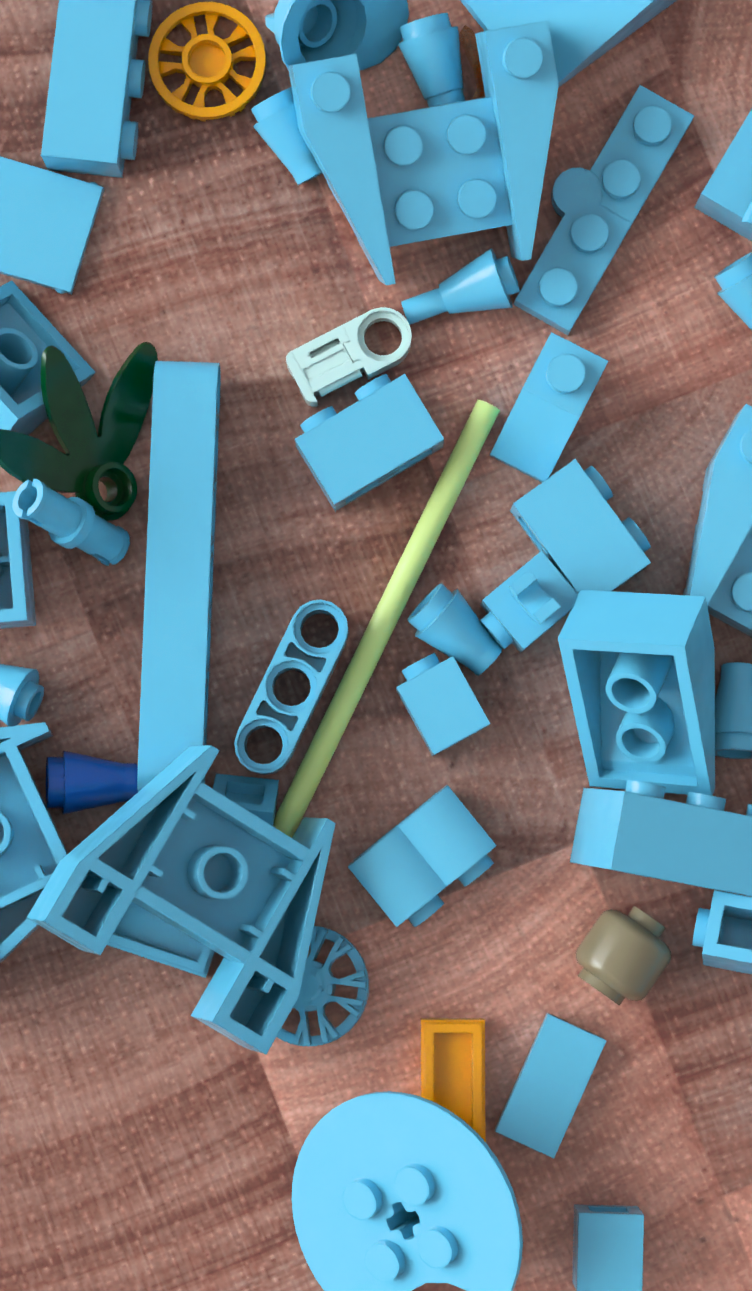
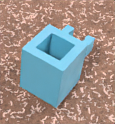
M540 551L482 600L480 606L487 615L480 622L502 649H506L510 644H513L521 653L571 611L578 593L548 557Z

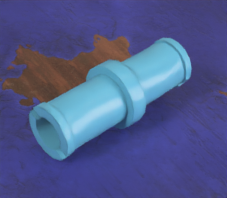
M33 479V482L27 480L17 489L12 501L14 514L48 531L51 540L67 549L77 547L106 566H109V563L115 565L124 558L130 545L128 532L122 527L115 526L96 515L93 506L79 497L66 498L47 487L38 479Z

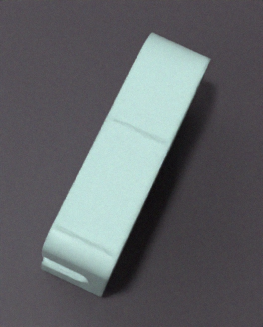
M386 307L375 308L290 351L286 356L287 368L293 379H295L306 404L311 407L318 406L316 396L321 395L323 397L362 377L361 373L363 372L369 380L400 364L408 355L411 347L412 333L407 319L394 309ZM376 322H390L399 329L402 341L399 348L392 354L377 355L366 346L364 340L365 333Z

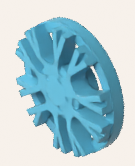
M314 926L310 942L311 952L306 961L299 998L293 1006L300 1015L296 1034L281 1028L277 1035L279 1039L298 1046L324 1045L344 1036L361 1018L369 997L368 971L357 948L343 935L320 926ZM325 939H328L335 944L325 963L315 961ZM347 953L353 962L356 973L341 979L336 978L331 972L332 965ZM336 984L358 987L357 998L334 996ZM330 1002H337L350 1012L348 1017L336 1028H334L325 1015V1007ZM317 1011L321 1035H310L308 1012Z

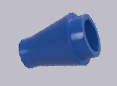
M64 750L62 757H47L45 778L46 807L62 808V814H68L119 802H127L138 793L137 763H120Z

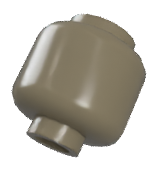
M636 906L632 908L628 915L618 910L610 909L604 911L576 950V959L579 965L583 967L578 977L619 1006L625 998L631 1001L642 1000L649 993L672 958L669 947L659 939L666 928Z

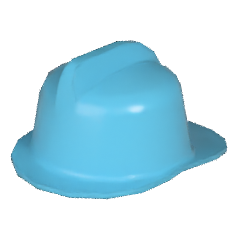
M279 0L274 13L265 16V24L274 33L275 39L280 46L282 61L287 68L290 65L357 54L360 71L383 62L396 50L402 40L400 27L408 23L409 9L407 0Z

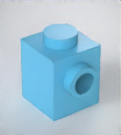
M714 890L711 908L698 909L692 946L703 948V965L752 975V897Z

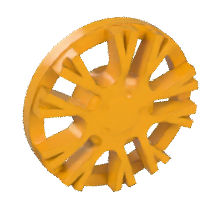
M197 2L176 10L160 24L149 47L148 66L153 85L168 106L175 112L183 114L190 119L206 122V120L220 119L227 116L232 117L238 111L241 112L245 109V106L256 97L265 76L266 53L260 33L251 20L242 12L222 3ZM205 15L208 34L197 36L194 16ZM220 16L238 24L230 37L225 39L214 34ZM178 24H181L191 36V40L185 46H177L166 38ZM250 37L253 45L231 54V47ZM161 53L182 56V63L159 61V55ZM240 61H256L253 77L249 78L237 74L233 70L234 65ZM176 72L184 74L186 76L184 84L171 93L162 78ZM229 78L243 90L238 97L224 85ZM194 84L200 90L193 105H190L184 101ZM215 89L223 94L226 104L216 107H205V97L210 90Z

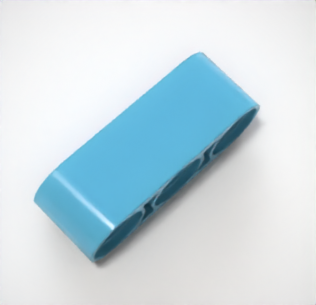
M320 599L309 601L299 607L293 615L243 718L234 741L235 753L240 763L254 773L262 775L277 773L285 768L291 760L343 653L349 636L347 618L334 603ZM322 613L329 615L336 621L339 631L337 638L332 644L327 647L316 648L304 641L301 631L303 624L309 617ZM295 670L302 672L310 681L311 689L309 696L299 705L288 706L282 704L275 696L274 686L276 680L286 671ZM267 727L274 729L282 738L283 747L281 754L271 763L260 764L254 762L247 753L246 745L249 736L259 728Z

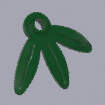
M150 342L139 344L121 366L107 393L101 412L98 435L86 397L68 360L56 347L48 346L45 348L41 357L43 402L52 430L66 454L32 436L0 429V467L23 483L27 480L33 482V479H38L56 492L75 493L76 497L83 499L93 506L96 515L108 522L124 516L136 499L137 483L131 470L123 464L136 442L152 396L155 361H158L154 345ZM99 481H101L107 489V497L105 501L103 500L99 492Z

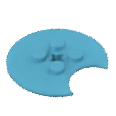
M391 1091L373 1092L352 1098L335 1107L311 1130L301 1148L294 1169L292 1211L301 1250L314 1277L324 1291H412L425 1283H449L466 1291L514 1290L520 1271L523 1249L519 1207L513 1188L498 1158L480 1135L463 1119L445 1107L420 1096Z

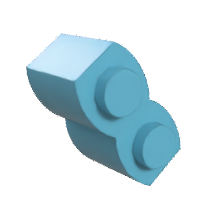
M446 785L348 864V868L396 927L407 919L414 927H417L444 905V902L437 894L456 879L466 887L494 864L488 853L497 845L450 787Z

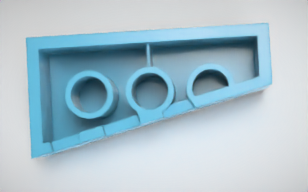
M627 780L625 791L583 788L570 863L752 897V804L747 805L746 815L724 811L725 798L688 792L686 803L664 799L665 786L634 780Z

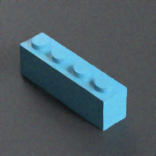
M59 0L41 157L48 170L123 178L125 159L135 160L138 145V122L129 121L131 99L142 98L144 91L145 60L136 59L139 36L149 37L152 0Z

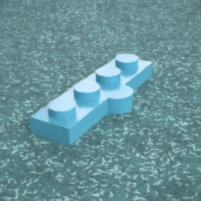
M639 85L591 170L581 167L570 168L562 172L555 180L551 193V202L555 212L562 217V220L514 301L515 306L567 336L569 335L694 118L693 114Z

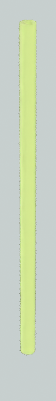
M477 400L277 811L273 827L291 838L295 834L500 412L497 407L485 401Z

